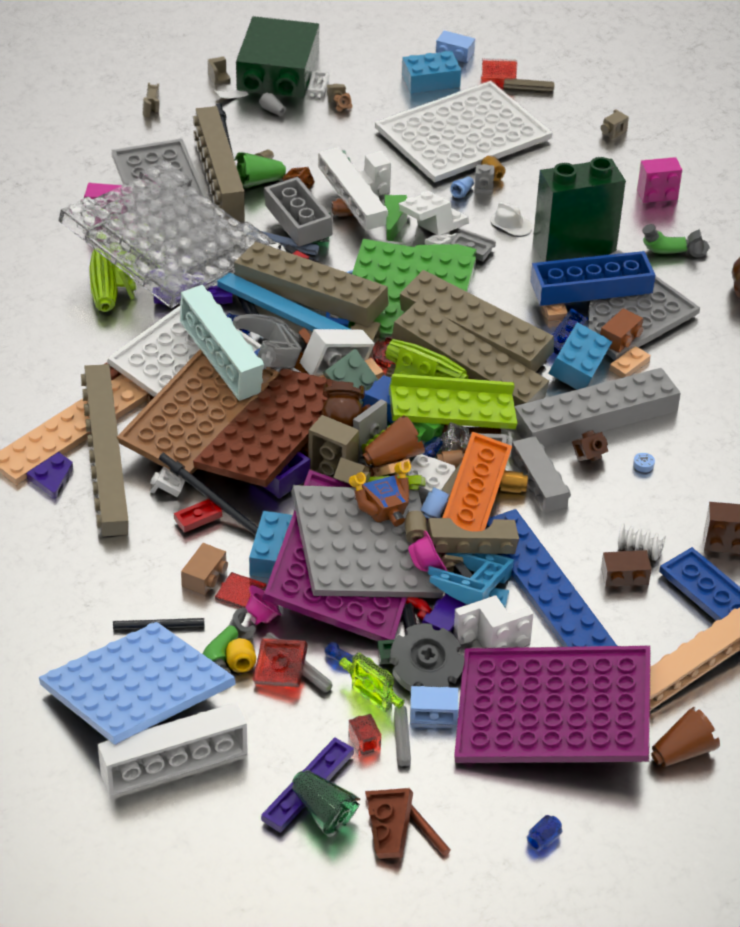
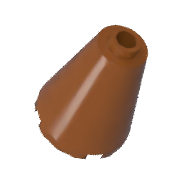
M403 415L364 448L365 453L362 455L368 466L378 467L421 455L425 452L422 441L418 442L417 435L419 434L413 423L407 416Z
M692 707L652 746L653 752L651 757L657 765L661 764L663 767H667L717 750L720 747L719 737L714 739L712 732L715 731V728L708 717L700 709L695 711V707Z

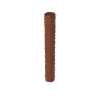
M411 805L410 818L443 856L449 854L451 849L416 808Z

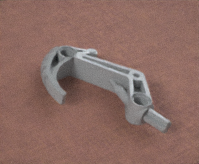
M245 314L234 318L233 325L236 329L248 330L269 340L262 342L257 355L258 358L262 359L264 369L266 367H295L302 349L299 345L302 338L285 321L277 317L260 314Z

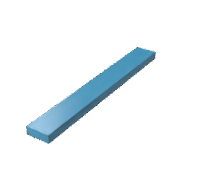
M228 273L217 281L218 287L312 332L314 329L351 330L235 274Z

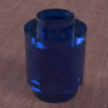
M545 815L528 831L529 834L526 836L527 842L536 851L546 849L563 833L561 821L555 816Z

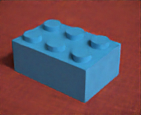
M452 51L402 57V77L410 94L460 88L461 68Z
M577 322L548 374L577 390L587 387L612 341Z
M263 511L249 556L250 576L270 578L292 515Z

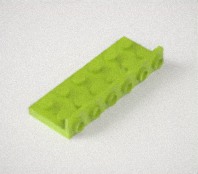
M392 374L389 385L392 421H396L399 417L405 415L411 422L516 429L517 418L512 395L515 385L513 382Z

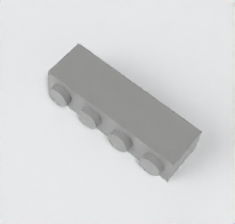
M536 436L512 441L511 458L519 472H523V475H528L527 485L542 511L547 513L567 508L568 500L571 497L570 489L567 485L565 486L560 472L556 471L552 459L545 453L543 444L539 443Z

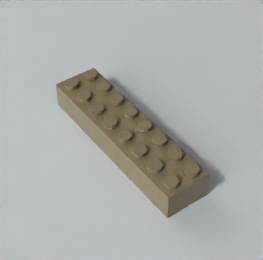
M217 106L195 108L196 116H193V124L196 127V131H193L194 141L197 144V151L200 152V160L203 162V170L206 173L210 193L213 195L217 216L221 217L223 224L245 221L244 189Z
M254 242L234 262L235 275L286 299L323 312H329L332 315L369 327L389 305L388 286L259 242Z
M422 270L400 293L402 311L406 312L413 304L420 301L535 372L554 352L553 335L425 270Z
M420 301L413 304L394 321L392 339L417 344L449 358L466 369L468 379L513 382L515 385L512 394L514 407L545 398L549 384L548 379Z

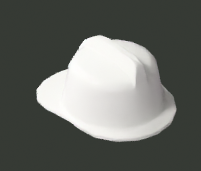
M502 202L498 204L496 213L491 217V223L494 226L514 236L530 234L532 224L521 215L518 206Z

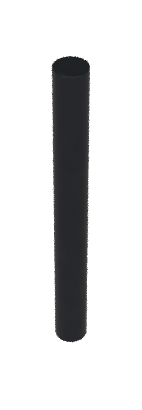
M204 618L113 621V630L142 629L148 624L158 622L165 628L205 627Z

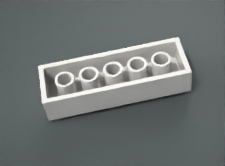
M238 703L223 705L213 710L154 726L115 745L109 740L99 743L100 772L109 796L248 754L247 722Z

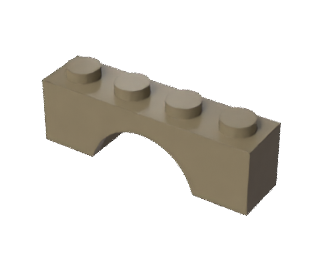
M429 518L427 523L428 534L437 553L515 554L519 542L515 520L493 519L489 528L478 532L467 531L458 527L451 518Z

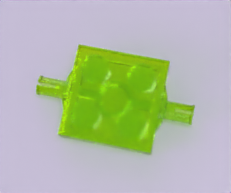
M358 652L352 657V663L345 657L340 660L339 666L347 670L351 676V687L384 712L390 710L392 704L398 709L404 705V700L393 692L394 677L389 671L375 664L371 658Z

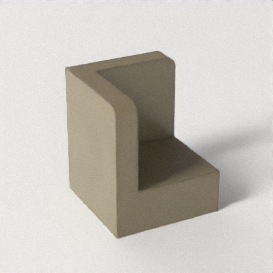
M224 56L207 59L208 75L214 85L231 81L230 76L226 72V59Z

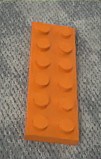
M472 432L442 518H451L458 527L467 531L478 532L485 530L512 449L511 445Z

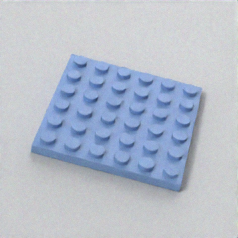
M158 622L148 624L136 632H131L127 636L117 641H112L102 648L90 651L87 655L71 660L67 664L57 669H52L39 677V683L44 689L114 745L236 685L233 675Z

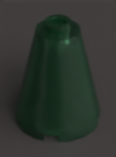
M309 770L299 771L292 779L293 791L326 836L331 837L339 831L336 827L341 823L345 826L359 808L360 804L357 801L360 798L356 794Z

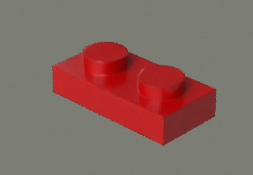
M209 499L174 513V520L184 533L223 517L221 508Z

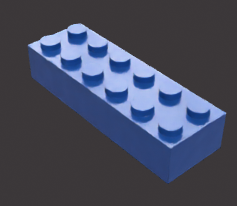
M645 251L532 263L530 282L539 305L544 306L653 293L656 275Z

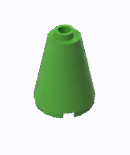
M239 152L235 156L234 161H237L236 167L243 189L281 180L286 174V167L281 161L245 152Z

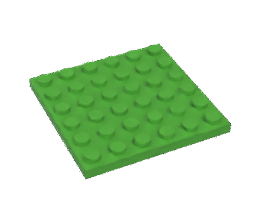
M363 239L352 274L388 286L389 305L374 322L380 323V337L392 339L394 321L405 313L401 310L400 293L422 270L468 292L476 257ZM349 321V328H351V326L355 325V322Z

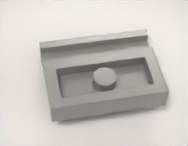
M462 229L461 233H458L450 244H460L477 249L476 259L484 261L491 253L492 248H495L496 241Z

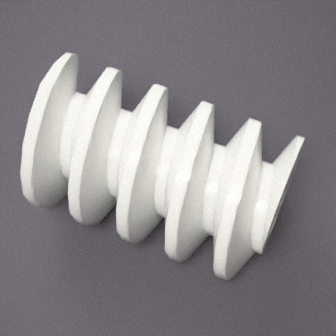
M623 523L617 541L618 550L623 551L625 547L626 551H633L634 549L635 551L647 550L648 557L652 554V560L656 561L663 551L666 536L659 540V533H656L651 538L650 531H647L643 536L642 529L639 528L634 533L633 526H630L626 531L625 524Z

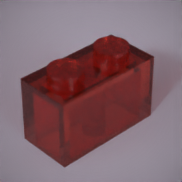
M482 58L481 77L516 79L517 60Z

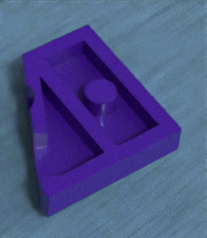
M57 452L26 473L27 479L55 499L58 496L60 486L65 484L66 477L73 470V462L60 452Z

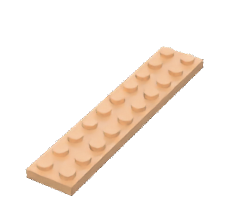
M123 374L111 381L116 420L147 401L148 392ZM83 398L0 450V473L12 483L18 485L27 479L26 473L57 452L64 455L87 440V435H90V432H86V419H89V416L85 417L84 404H87V401H83Z

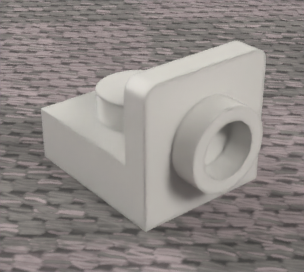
M163 466L159 473H154L150 481L153 484L150 492L154 494L159 487L178 497L185 480L180 476L174 475L167 467Z

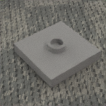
M382 399L353 419V428L359 430V456L363 454L362 444H366L376 434L386 430L387 402Z

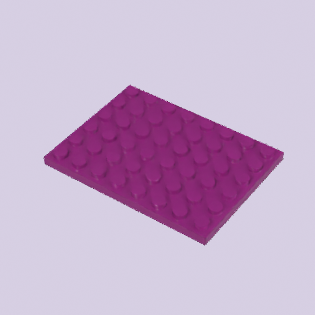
M310 469L303 485L352 487L348 483ZM294 510L262 599L372 640L380 641L394 640L407 597L313 596L296 511Z
M651 647L465 648L454 753L455 763L649 762Z

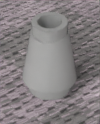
M265 93L260 99L259 103L263 109L279 116L284 114L286 108L272 93Z

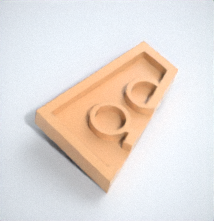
M403 459L373 467L374 476L387 474L399 476L394 470L395 465L401 462V467L404 470V462H410V460Z

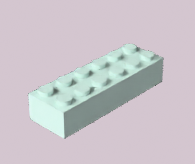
M203 285L181 292V324L236 398L241 401L259 394L263 383L264 363L254 353L252 346L244 340L242 333L234 327L232 320L225 315L221 305L215 302L211 292L207 291Z

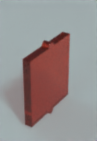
M231 572L226 581L221 583V588L216 594L215 600L246 609V604L250 597L249 587L253 585L265 590L267 584Z

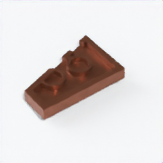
M411 788L365 791L369 804L368 812L373 827L372 835L375 852L379 859L403 857L414 794Z

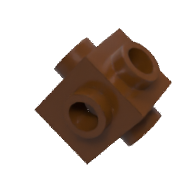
M593 430L582 433V438L572 441L578 461L590 459V462L602 458L601 454L609 452L607 439L603 436L602 432L594 433Z

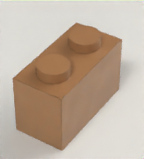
M202 543L181 570L182 587L206 595L210 588L215 587L219 576L224 574L228 568L226 551Z

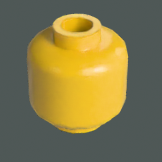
M238 638L231 641L226 647V660L228 667L232 671L244 673L250 671L255 666L257 657L254 646L249 640Z

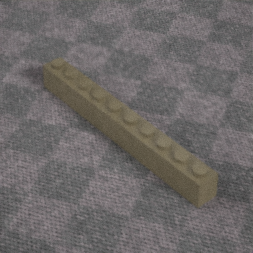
M109 364L84 365V374H81V386H85V389H82L83 401H87V404H84L85 417L89 416V419H86V432H90V435H87L88 447H92V450H89V461L94 463V466H91V479H96V482H92L93 495L98 497L94 498L95 511H99V515H96L97 528H101L102 537L128 535V513L119 439H117L118 431Z

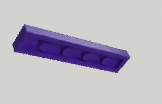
M334 737L261 814V821L281 833L354 755V748Z

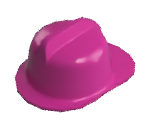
M424 530V537L408 547L413 564L424 572H428L429 566L447 571L434 548L429 534Z
M253 585L249 587L250 597L246 604V609L251 615V621L255 625H258L260 622L269 624L278 615H282L278 605L262 599L264 590Z

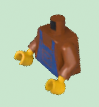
M401 462L395 465L394 470L399 474V478L394 475L365 483L366 476L363 472L351 476L349 484L356 488L354 493L359 509L370 515L378 523L390 520L395 527L402 525L405 521L403 514L409 504V479L406 477V473L411 469L410 462H404V470L401 467Z

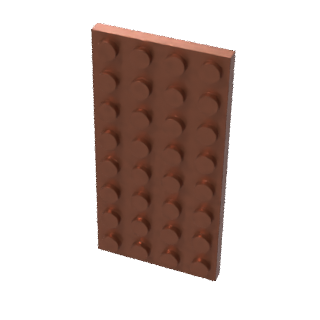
M282 368L279 375L269 382V386L260 392L257 398L249 402L193 460L194 468L267 487L309 441V429L322 415V407L327 400L322 395L323 385L332 386V382L335 380Z

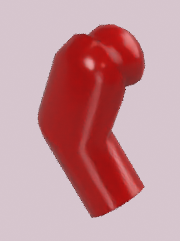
M417 597L407 598L406 603H412L414 609L420 610L417 614L418 618L423 620L427 613L430 614L432 612L431 607L425 600Z

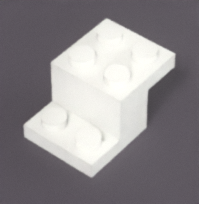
M430 191L423 192L417 197L407 198L406 201L399 203L400 211L417 219L419 226L438 236L469 224L468 216L452 209L451 202Z
M495 595L455 609L453 635L460 644L470 643L478 639L483 648L525 647L531 642L534 613L528 607L509 614Z

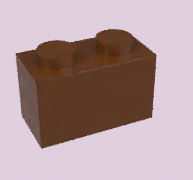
M647 550L603 552L601 570L605 587L649 585L652 569Z

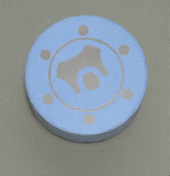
M648 453L636 454L633 461L634 468L640 472L652 471L655 464L654 457Z

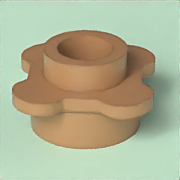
M349 93L334 96L337 111L341 112L344 109H352L353 105Z

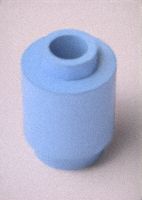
M433 487L420 509L424 512L423 515L428 519L441 518L448 503L447 498L449 494Z

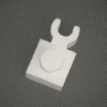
M449 231L439 236L435 234L425 239V245L450 244L457 233L450 235Z

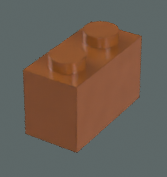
M623 308L601 327L600 335L612 341L610 349L620 353L625 347H629L636 337L638 338L642 334L643 318Z

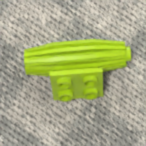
M116 246V264L108 248L97 247L91 255L89 265L90 291L96 308L102 312H108L115 307L118 287H126L131 300L135 299L134 290H137L133 279L135 278V272L132 266L129 267L128 255L126 252H122L120 246Z
M392 339L387 346L385 357L396 364L394 374L468 379L466 369L449 358L420 345Z

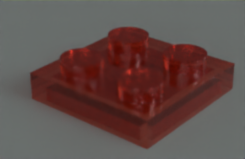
M262 638L253 682L258 685L300 687L308 648L307 642Z

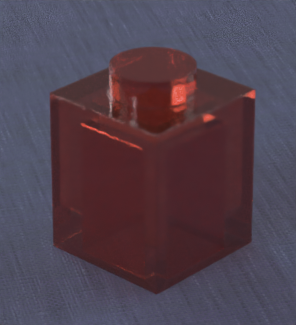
M371 713L349 720L348 736L358 756L381 750L382 734Z

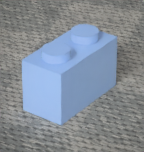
M444 30L436 40V53L452 51L457 61L467 63L475 51V38Z
M411 686L410 723L457 725L458 688Z

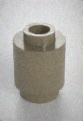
M420 511L407 513L404 521L406 540L410 543H415L424 537V530L428 533L426 517Z

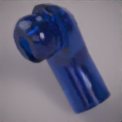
M330 642L324 650L328 658L350 667L356 656L339 649L338 644L335 642Z

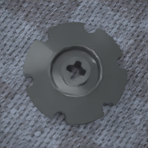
M432 624L410 626L406 628L405 636L398 635L392 644L389 656V663L395 665L392 674L398 683L411 691V686L449 687L448 682L455 684L463 670L464 655L458 653L461 644L451 632L444 628L436 631L432 628Z

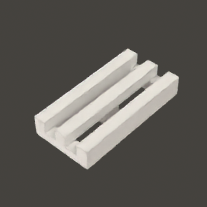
M312 71L307 89L308 96L314 93V96L321 94V97H325L329 72ZM316 76H319L316 88H313ZM325 76L322 89H320L322 77Z

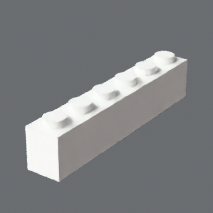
M339 147L318 152V168L363 228L370 230L385 226L386 218L388 217L386 206H383L379 197L371 190L370 185H367L362 175L357 172L355 166L347 159L346 154Z

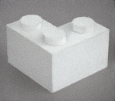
M382 151L365 155L364 170L358 173L362 175L367 185H370L375 195L379 196L390 193L391 162Z

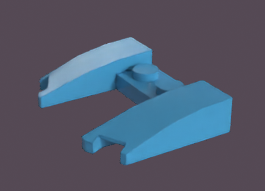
M446 553V555L463 557L465 566L475 572L471 578L431 566L428 568V574L431 575L430 583L449 596L469 605L489 598L490 592L499 582L505 583L512 576L514 559L497 554Z

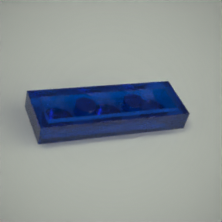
M573 308L570 309L552 334L554 336V353L557 355L576 323L578 322L584 326L588 319Z

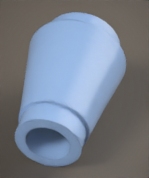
M466 177L454 181L450 188L451 194L456 198H463L474 185V180L471 177Z

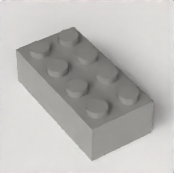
M299 177L264 188L265 206L298 247L333 235L332 217Z

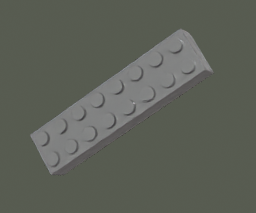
M661 367L515 406L516 430L522 439L536 436L539 443L547 447L580 438L582 433L590 430L598 433L678 411L681 392Z

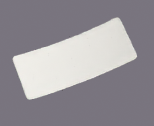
M215 90L221 98H239L249 95L246 91Z

